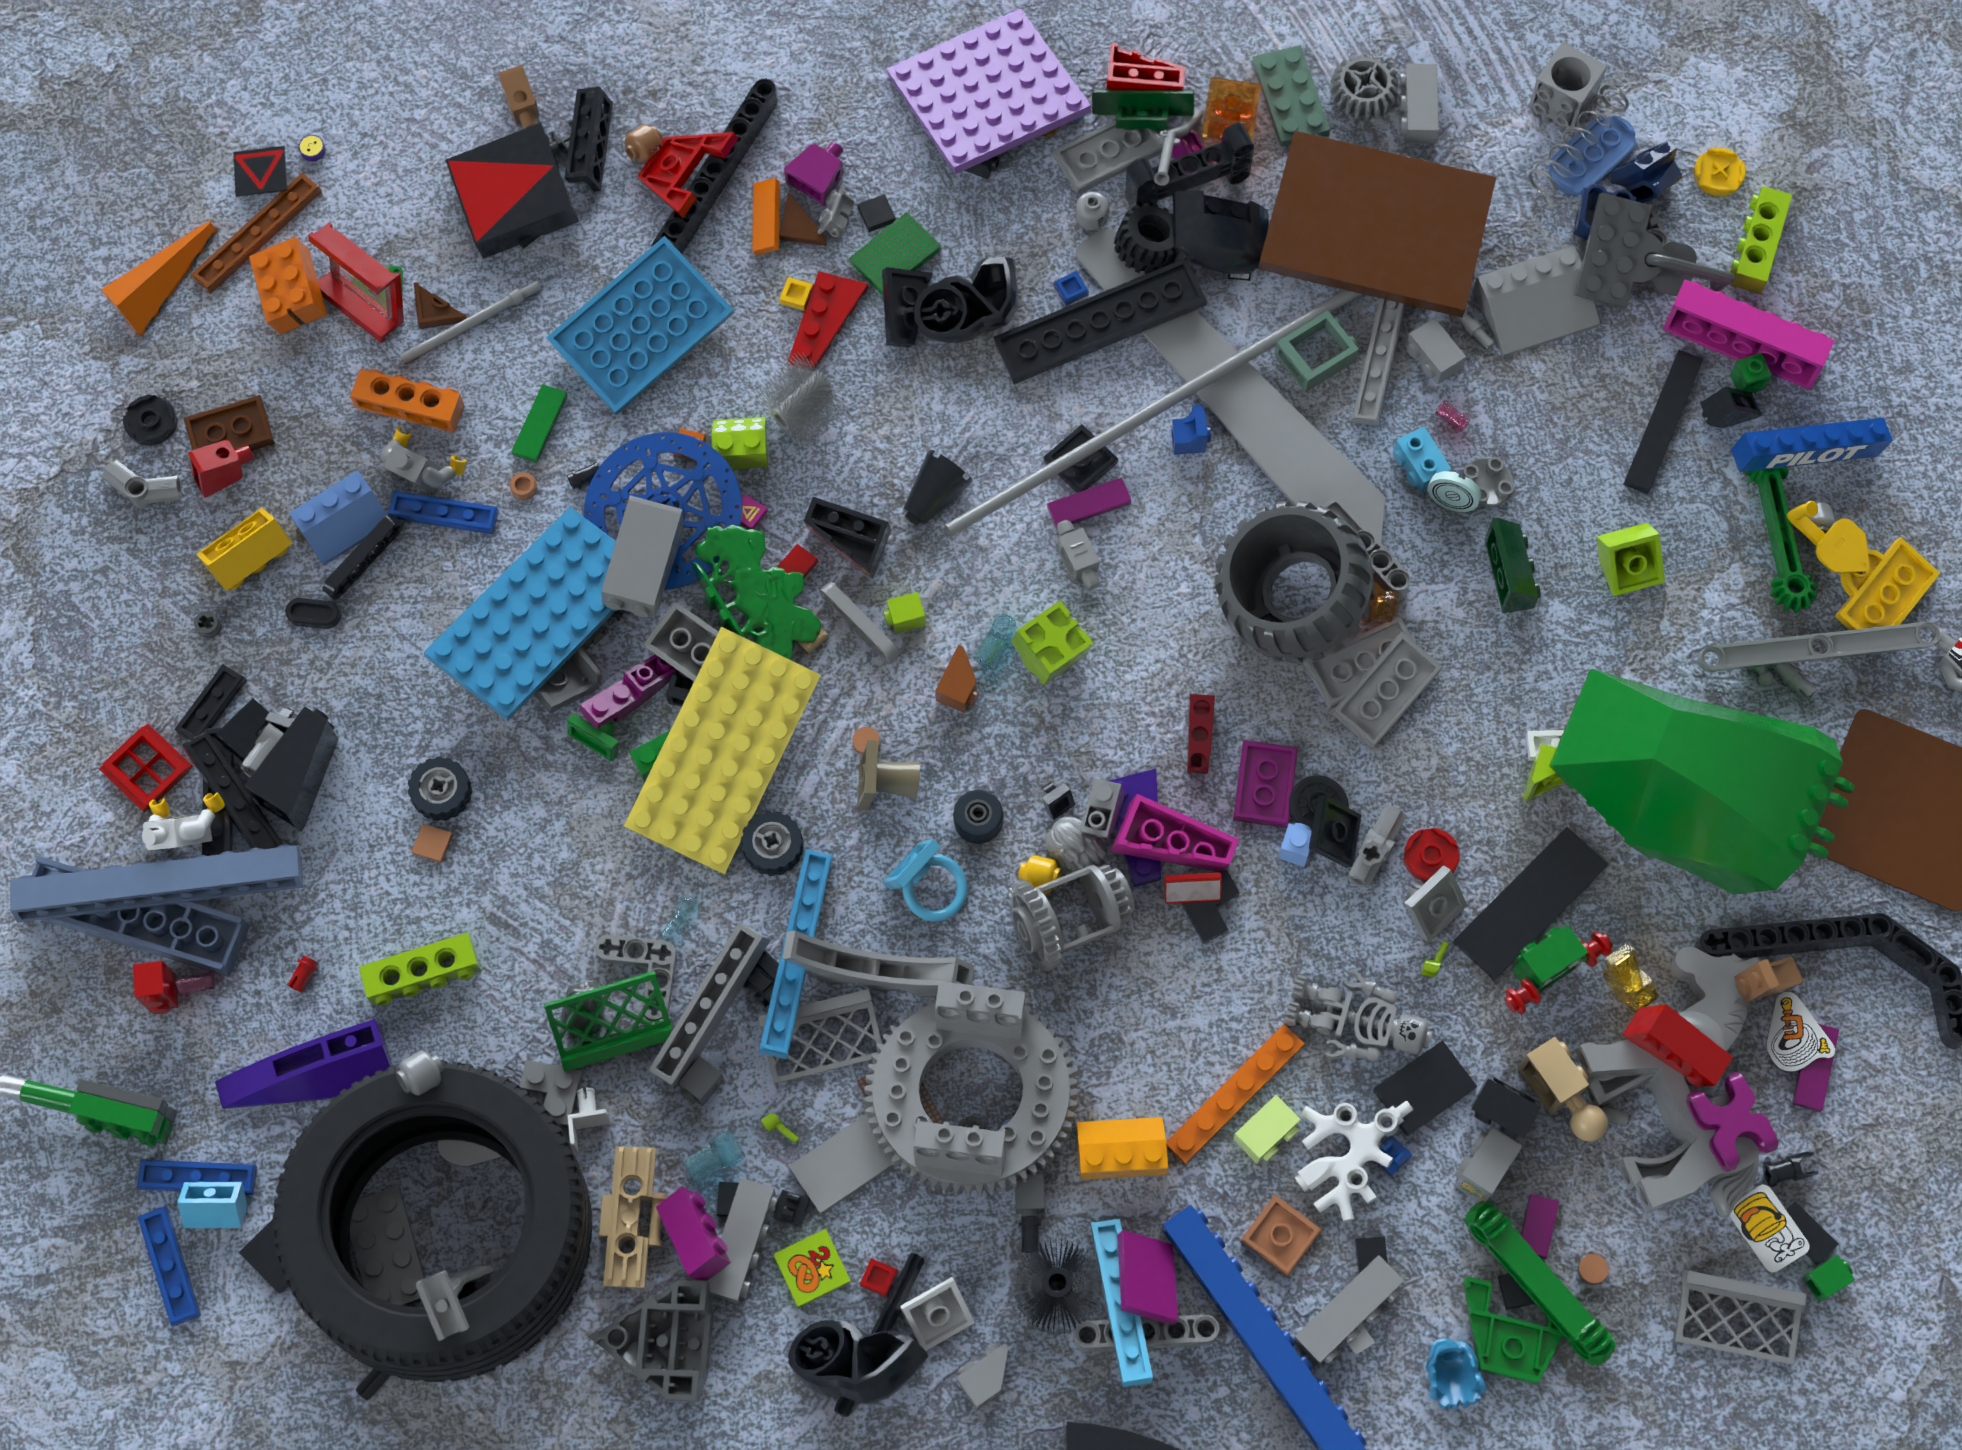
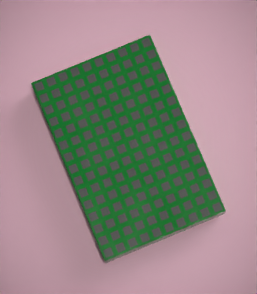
M906 212L849 257V263L883 295V269L890 267L916 271L941 250V245Z

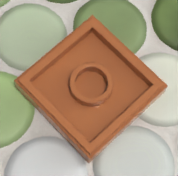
M1274 1195L1240 1242L1288 1277L1322 1229L1277 1195Z

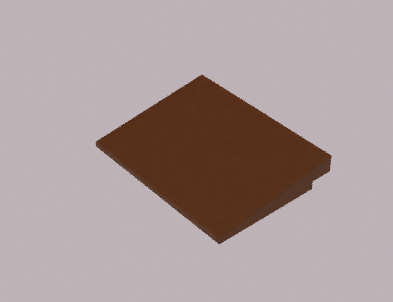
M1295 130L1258 270L1463 318L1496 177Z

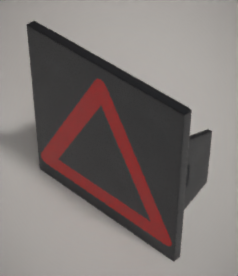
M285 146L233 152L236 197L287 191Z

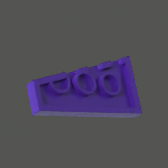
M1156 768L1109 781L1121 784L1125 792L1119 819L1115 825L1117 833L1129 803L1137 794L1158 803ZM1124 854L1134 887L1161 880V861Z

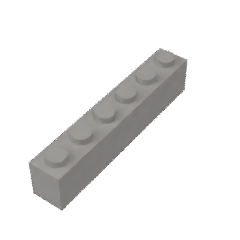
M739 922L649 1068L650 1072L669 1084L680 1087L678 1082L702 1054L771 941L770 939Z

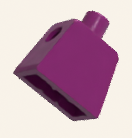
M831 142L826 149L816 144H811L784 168L785 182L825 206L828 195L832 190H835L843 175V164L839 159L843 153V148L836 142Z

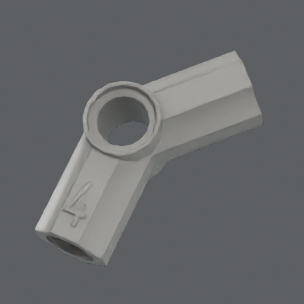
M118 460L110 462L104 468V472L101 475L107 483L128 498L137 508H147L152 503L181 500L182 487L178 476L144 479L141 476H137ZM143 489L142 493L135 495L137 491Z

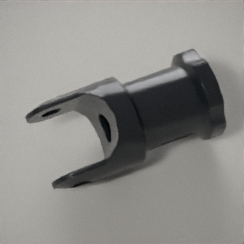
M1807 1151L1789 1155L1785 1160L1774 1163L1770 1161L1763 1162V1174L1768 1185L1775 1187L1778 1182L1790 1179L1798 1181L1817 1175L1818 1171L1803 1173L1801 1168L1802 1158L1812 1156L1814 1152Z

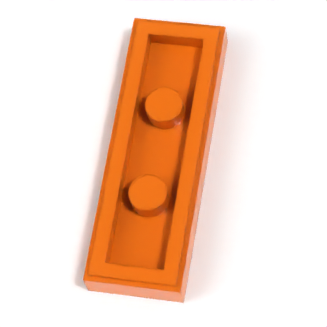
M777 178L753 184L752 252L757 256L779 250L780 181Z

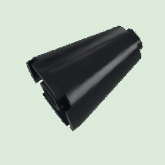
M932 449L926 454L903 507V510L906 512L904 517L916 526L919 523L925 525L973 482L971 477L967 480L962 477L965 471L942 454L938 458L933 456L935 451Z

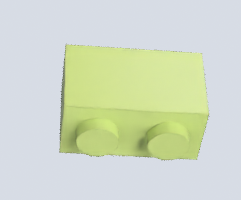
M1275 1095L1235 1133L1233 1140L1256 1164L1263 1159L1268 1162L1279 1151L1276 1146L1281 1141L1289 1142L1299 1132L1297 1126L1301 1119Z

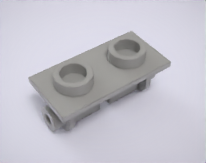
M845 184L837 191L832 190L826 199L828 206L819 218L821 225L818 234H821L824 230L829 231L833 237H839L843 234L848 221L846 218L850 215L854 205L853 196L849 193H844Z

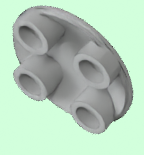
M1498 457L1475 459L1464 467L1461 474L1462 479L1470 478L1479 486L1482 493L1478 504L1480 506H1498L1510 497L1514 489L1512 475Z

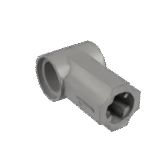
M270 723L258 737L255 747L250 751L240 767L249 777L254 774L284 734V732Z

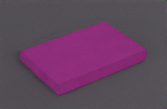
M1243 740L1233 821L1282 828L1288 827L1290 818L1289 799L1294 785L1298 747Z
M1121 1230L1117 1234L1121 1311L1174 1325L1178 1321L1173 1244Z

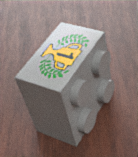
M1493 1126L1487 1134L1482 1131L1469 1150L1473 1154L1472 1158L1467 1155L1455 1172L1454 1176L1458 1180L1454 1187L1479 1203L1481 1201L1485 1202L1493 1194L1521 1150L1522 1145Z

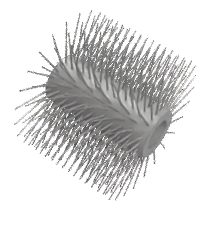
M791 360V362H792L793 364H795L796 366L799 364L797 361H796V363H795L794 361ZM789 363L793 367L791 369L793 372L790 375L787 373L786 377L784 375L785 379L782 382L777 375L776 377L780 383L778 384L775 381L774 383L777 386L774 389L770 385L771 391L768 388L763 391L768 397L767 400L769 402L767 403L772 409L771 411L768 410V412H771L770 415L773 417L766 419H774L785 430V434L787 430V434L790 431L793 437L797 433L801 436L802 431L805 438L806 434L809 436L808 432L810 431V436L816 440L811 435L813 433L811 430L815 427L822 433L824 432L819 428L821 425L816 421L815 415L819 420L822 419L824 425L828 427L824 420L825 417L827 420L829 419L826 415L830 412L833 418L834 416L831 411L834 408L837 411L840 410L838 408L840 405L837 402L841 403L842 401L836 399L838 395L832 393L835 389L830 384L838 382H829L824 374L819 372V369L817 371L816 368L814 371L811 365L809 367L808 364H804L807 369L803 366V371L801 370L800 372L796 366L794 367Z

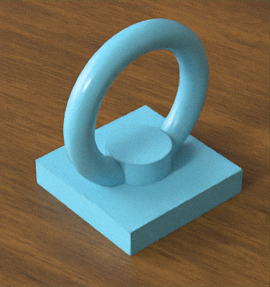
M934 839L919 842L882 883L890 890L902 888L904 900L916 916L927 921L938 922L953 917L962 908L967 897L968 885L963 870L955 861L946 856L935 854L941 846ZM931 866L946 868L956 881L957 890L954 900L949 906L941 910H929L923 907L914 895V884L926 875Z

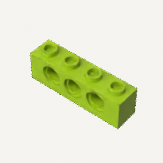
M1762 186L1758 195L1753 194L1749 205V210H1753L1751 217H1746L1742 228L1746 235L1745 238H1740L1736 253H1739L1740 256L1738 260L1734 259L1730 269V273L1735 276L1731 286L1758 294L1762 293L1769 278L1792 194Z
M467 932L359 966V971L369 1002L372 1005L383 1006L393 1002L394 998L403 995L404 997L418 995L421 992L420 990L425 988H441L447 985L448 981L457 978L459 980L469 979L475 976L476 972L481 971L473 939ZM455 958L452 966L448 968L442 967L445 959ZM421 966L427 967L424 975L415 976L417 968ZM400 975V979L396 984L387 985V981L391 976Z

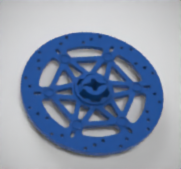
M675 432L643 435L616 449L596 471L585 500L584 517L599 529L603 528L602 531L608 536L605 508L607 506L616 508L621 527L624 516L623 512L627 506L624 504V501L629 500L630 496L676 508L680 506V509H683V528H698V530L683 545L680 543L664 590L677 589L697 582L698 580L692 568L693 562L699 564L706 575L713 571L712 564L704 563L698 557L688 563H685L683 554L707 531L708 527L712 528L722 523L726 524V526L719 527L725 529L732 524L741 526L743 504L738 480L727 461L707 443L695 437ZM648 449L650 450V455H649V456L647 455V450H648ZM660 453L680 454L697 461L698 464L692 471L660 464L658 455ZM641 459L644 468L620 492L611 490L618 476L628 466ZM667 471L683 475L684 478L669 487L663 472ZM656 472L662 487L653 490L652 473ZM709 476L714 478L720 492L722 513L719 516L712 515L710 512L703 484ZM646 477L647 493L629 494ZM690 481H693L689 490L682 497L677 491ZM696 490H699L703 511L687 505ZM602 495L608 496L606 499L601 498ZM687 512L703 518L702 522L685 521ZM718 556L713 559L715 564L719 561ZM677 566H679L680 573H677Z

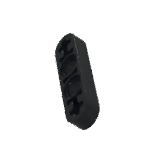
M393 514L385 516L326 579L322 590L334 600L340 598L399 535L403 528V522Z

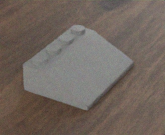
M1574 245L1477 276L1473 293L1502 357L1600 326L1594 301L1574 296L1582 265Z

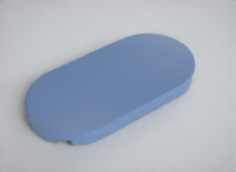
M1601 116L1597 117L1604 125L1610 126L1606 119ZM1618 116L1607 117L1612 124V128L1603 127L1596 119L1591 121L1584 129L1591 132L1597 138L1598 144H1590L1583 138L1580 132L1567 143V145L1576 148L1582 153L1583 161L1574 159L1568 153L1565 146L1553 156L1552 161L1564 166L1570 174L1568 178H1565L1558 174L1550 164L1549 175L1554 179L1557 189L1570 195H1582L1583 187L1588 188L1592 185L1600 184L1632 154L1636 143V134L1632 125ZM1582 131L1587 139L1591 142H1596L1590 134ZM1568 147V149L1574 156H1576L1579 159H1582L1581 156L1575 150ZM1554 164L1562 174L1568 175L1563 168Z

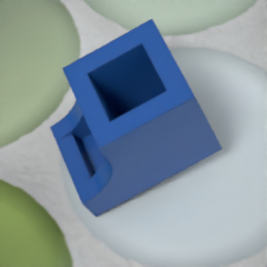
M1203 405L1192 406L1191 413L1185 418L1172 419L1171 435L1174 455L1205 453L1206 444L1211 442L1210 427L1206 425Z

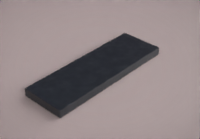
M1566 827L1454 939L1453 943L1495 981L1522 954L1520 951L1528 944L1534 942L1609 864Z

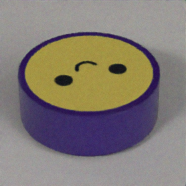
M317 135L303 137L298 145L301 156L307 161H317L326 152L323 140Z

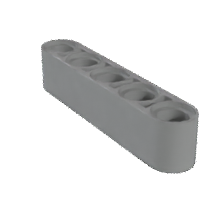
M1210 1315L1178 1316V1321L1174 1325L1180 1326L1184 1332L1183 1337L1179 1339H1173L1168 1334L1167 1330L1172 1326L1171 1324L1149 1318H1141L1142 1327L1147 1326L1154 1331V1338L1148 1341L1145 1340L1147 1349L1207 1346L1215 1341L1219 1333V1324ZM1084 1321L1077 1325L1074 1333V1342L1077 1348L1084 1352L1116 1351L1114 1341L1110 1339L1108 1334L1111 1330L1110 1321ZM1206 1323L1212 1327L1213 1335L1207 1338L1202 1337L1198 1333L1197 1327L1200 1324ZM1086 1329L1093 1331L1096 1337L1089 1344L1083 1343L1079 1338L1080 1332Z

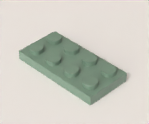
M1299 45L1252 56V64L1280 147L1291 144L1295 130L1313 135L1318 134L1322 137L1328 136L1330 128L1302 46Z

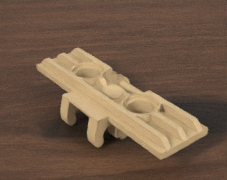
M619 1146L615 1148L611 1195H602L600 1228L598 1232L599 1239L607 1238L603 1286L645 1288L648 1248L663 1247V1240H660L662 1219L656 1206L667 1199V1194L653 1192L656 1148ZM630 1180H636L641 1185L640 1191L636 1195L631 1196L624 1191L626 1183ZM644 1201L652 1202L649 1238L640 1236L638 1230L640 1209H642ZM635 1241V1249L629 1254H624L619 1249L620 1242Z

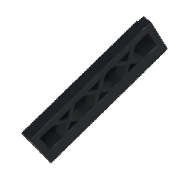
M600 86L577 89L564 177L568 183L586 182L594 192L601 191L613 107V102Z

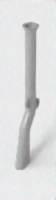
M1194 109L1193 116H1182L1180 127L1169 131H1161L1160 135L1155 134V139L1163 145L1158 173L1154 176L1156 184L1163 186L1169 182L1168 171L1173 146L1179 145L1180 140L1177 138L1189 134L1203 117V111Z

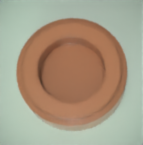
M525 472L518 473L510 481V490L516 499L529 500L537 492V483L531 474Z
M871 727L859 728L853 735V747L860 755L867 740L879 741L878 749L880 747L879 734Z
M1589 1254L1580 1260L1577 1271L1583 1282L1596 1285L1607 1277L1609 1268L1603 1257L1597 1254Z

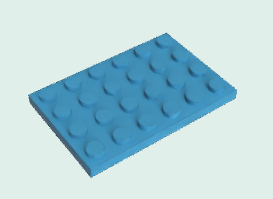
M664 236L555 329L546 339L604 403L618 415L734 314V310Z

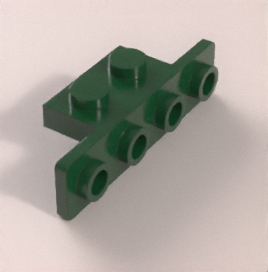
M1093 90L1092 114L1116 115V128H1123L1125 130L1149 129L1157 131L1167 129L1169 116L1194 115V91Z

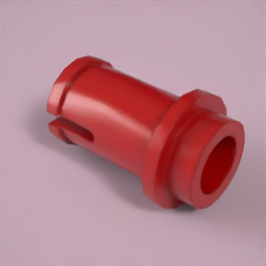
M304 955L301 960H297L299 964L289 983H287L288 987L300 993L304 992L313 972L318 971L316 968L318 962Z

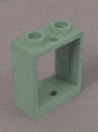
M1327 310L1277 341L1275 355L1306 393L1354 363L1357 359L1359 346L1355 338L1348 336L1343 330L1341 321L1336 316L1333 317ZM1325 327L1343 352L1312 371L1293 346Z

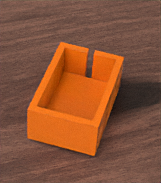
M296 236L249 256L266 323L280 335L301 326V322L289 312L291 310L306 324L327 316L310 249Z

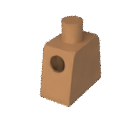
M519 65L499 72L498 76L502 92L515 124H522L524 129L538 124L536 118L540 115L537 103L523 66Z

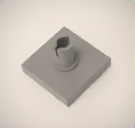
M1444 865L1423 885L1418 882L1412 883L1413 887L1418 890L1409 886L1407 890V897L1409 899L1404 903L1421 938L1428 943L1468 906L1452 871Z

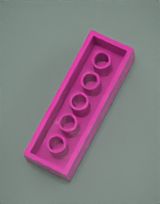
M1684 280L1662 329L1735 360L1762 353L1772 375L1811 390L1824 367L1835 341L1823 333L1813 332L1803 328L1802 325L1796 322L1786 321L1774 313L1764 312L1754 308L1747 302H1739L1722 292L1712 291L1703 287L1698 282H1690L1688 280Z

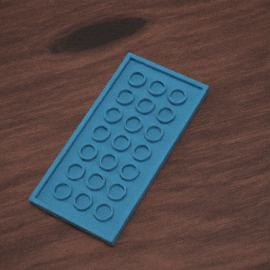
M569 507L424 651V657L506 721H509L616 611L602 604L601 595L616 541L573 508Z

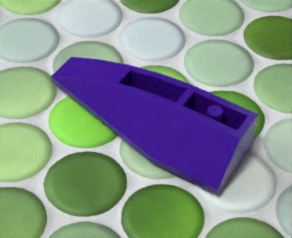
M375 1019L264 1058L216 1080L215 1084L223 1109L328 1100L338 1096L343 1089L347 1091L352 1087L351 1084L363 1080V1077L368 1075L372 1077L379 1070H387L388 1067L392 1066L382 1028Z

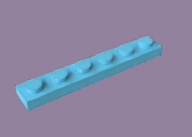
M1120 1219L1091 1223V1231L1100 1275H1102L1101 1281L1123 1387L1153 1383V1376L1141 1318L1138 1315L1121 1311L1117 1234L1122 1230Z

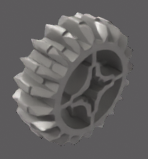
M1361 53L1357 59L1352 55L1349 61L1343 59L1341 65L1335 68L1334 74L1331 76L1330 92L1333 94V102L1338 103V109H1346V116L1354 113L1356 119L1360 115H1364L1367 120L1370 114H1372L1377 119L1380 112L1386 114L1388 108L1394 105L1399 92V79L1396 78V70H1391L1390 63L1383 64L1384 60L1382 57L1375 60L1373 53L1369 58H1365L1364 54Z

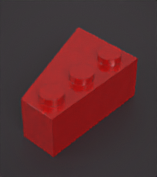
M1111 42L1106 90L1183 91L1185 67L1157 57L1154 60L1141 56L1140 51L1133 49L1132 52L1118 48L1119 44Z
M1667 1004L1639 1008L1622 1034L1627 1040L1687 1077V1080L1697 1087L1716 1086L1733 1058Z

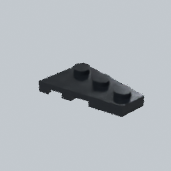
M890 267L882 270L886 345L910 348L915 344L919 327L915 322L914 307L918 296L927 288L928 283L931 281L933 273Z

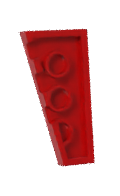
M818 271L788 362L794 366L795 364L791 360L796 363L799 359L804 363V359L808 365L810 363L812 368L814 369L815 367L816 369L817 364L820 363L830 348L832 340L836 334L840 333L844 327V322L857 307L859 299L869 289L868 283Z

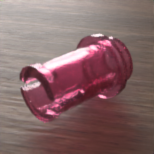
M1445 400L1436 409L1435 415L1453 426L1452 430L1462 432L1470 422L1467 413L1464 412L1462 414Z
M211 971L189 977L182 975L180 979H176L180 996L185 995L189 997L190 993L215 989Z

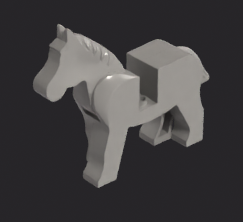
M1695 947L1681 948L1672 959L1670 968L1677 978L1689 982V987L1699 1002L1679 1014L1727 1051L1739 1035L1750 1002L1745 1003L1743 996L1738 993L1734 976L1759 962V958L1755 957L1743 961L1735 954L1713 957ZM1622 1040L1610 1045H1598L1590 1042L1580 1045L1576 1050V1054L1588 1077L1587 1082L1589 1086L1585 1089V1093L1590 1104L1601 1108L1637 1087L1650 1083L1660 1114L1671 1134L1680 1145L1677 1150L1663 1157L1639 1158L1629 1156L1623 1158L1617 1164L1629 1192L1637 1190L1646 1212L1649 1213L1689 1198L1699 1187L1705 1183L1714 1184L1710 1191L1711 1200L1718 1214L1722 1218L1728 1217L1738 1200L1751 1188L1756 1178L1759 1167L1758 1156L1761 1151L1755 1143L1746 1137L1736 1138L1735 1146L1740 1158L1739 1164L1736 1169L1730 1172L1724 1171L1709 1148V1140L1715 1134V1131L1699 1128L1686 1104L1687 1094L1694 1092L1687 1077L1629 1040ZM1727 1093L1709 1099L1716 1106H1728L1729 1098Z

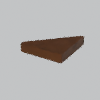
M787 194L779 239L827 246V238L824 234H818L819 228L795 198L791 194Z
M418 282L413 283L419 329L457 324L467 319L466 314L459 312L450 306L448 302L420 286Z

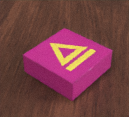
M745 494L742 498L743 513L741 525L747 529H755L768 510L765 506Z

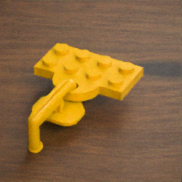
M1808 501L1790 510L1787 513L1788 520L1816 545V556L1819 561L1831 572L1841 573L1840 579L1843 589L1850 597L1835 617L1849 630L1900 625L1940 575V572L1902 537L1897 538L1883 555L1877 550L1867 548L1866 534L1849 519L1844 518L1836 521L1825 534L1807 517H1814L1817 514L1818 505L1815 501Z

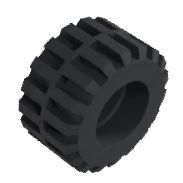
M1143 203L1141 207L1136 205L1133 206L1132 210L1129 209L1126 212L1114 238V244H1116L1114 249L1116 253H1120L1118 258L1120 261H1125V266L1129 269L1133 267L1137 273L1143 271L1145 274H1148L1175 262L1178 252L1174 250L1173 213L1170 214L1168 212L1169 209L1165 207L1163 209L1159 208L1158 204L1149 206L1148 203ZM1143 236L1150 237L1156 242H1151L1145 239Z

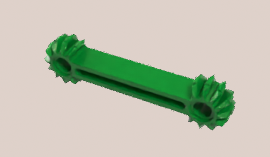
M1788 467L1743 472L1744 475L1749 476L1747 479L1748 483L1756 482L1758 485L1778 578H1773L1770 583L1773 588L1770 591V597L1777 598L1774 602L1775 606L1784 605V612L1788 611L1790 607L1795 614L1801 608L1806 610L1817 597L1815 590L1818 583L1810 582L1813 574L1805 576L1802 572L1792 524L1787 518L1789 510L1782 479H1786L1789 475ZM1789 587L1796 588L1799 593H1793Z
M1488 1200L1485 1202L1481 1201L1469 1209V1212L1465 1215V1224L1468 1227V1231L1474 1236L1475 1240L1480 1242L1482 1247H1486L1564 1335L1569 1341V1346L1575 1351V1354H1578L1582 1361H1586L1591 1366H1599L1605 1363L1615 1352L1616 1344L1612 1339V1334L1606 1330V1327L1598 1319L1595 1320L1513 1228L1511 1220L1505 1216V1212H1502L1498 1205H1493Z

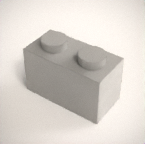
M1436 318L1409 333L1406 344L1408 353L1412 358H1417L1426 376L1433 378L1437 384L1463 369L1466 360L1465 354Z

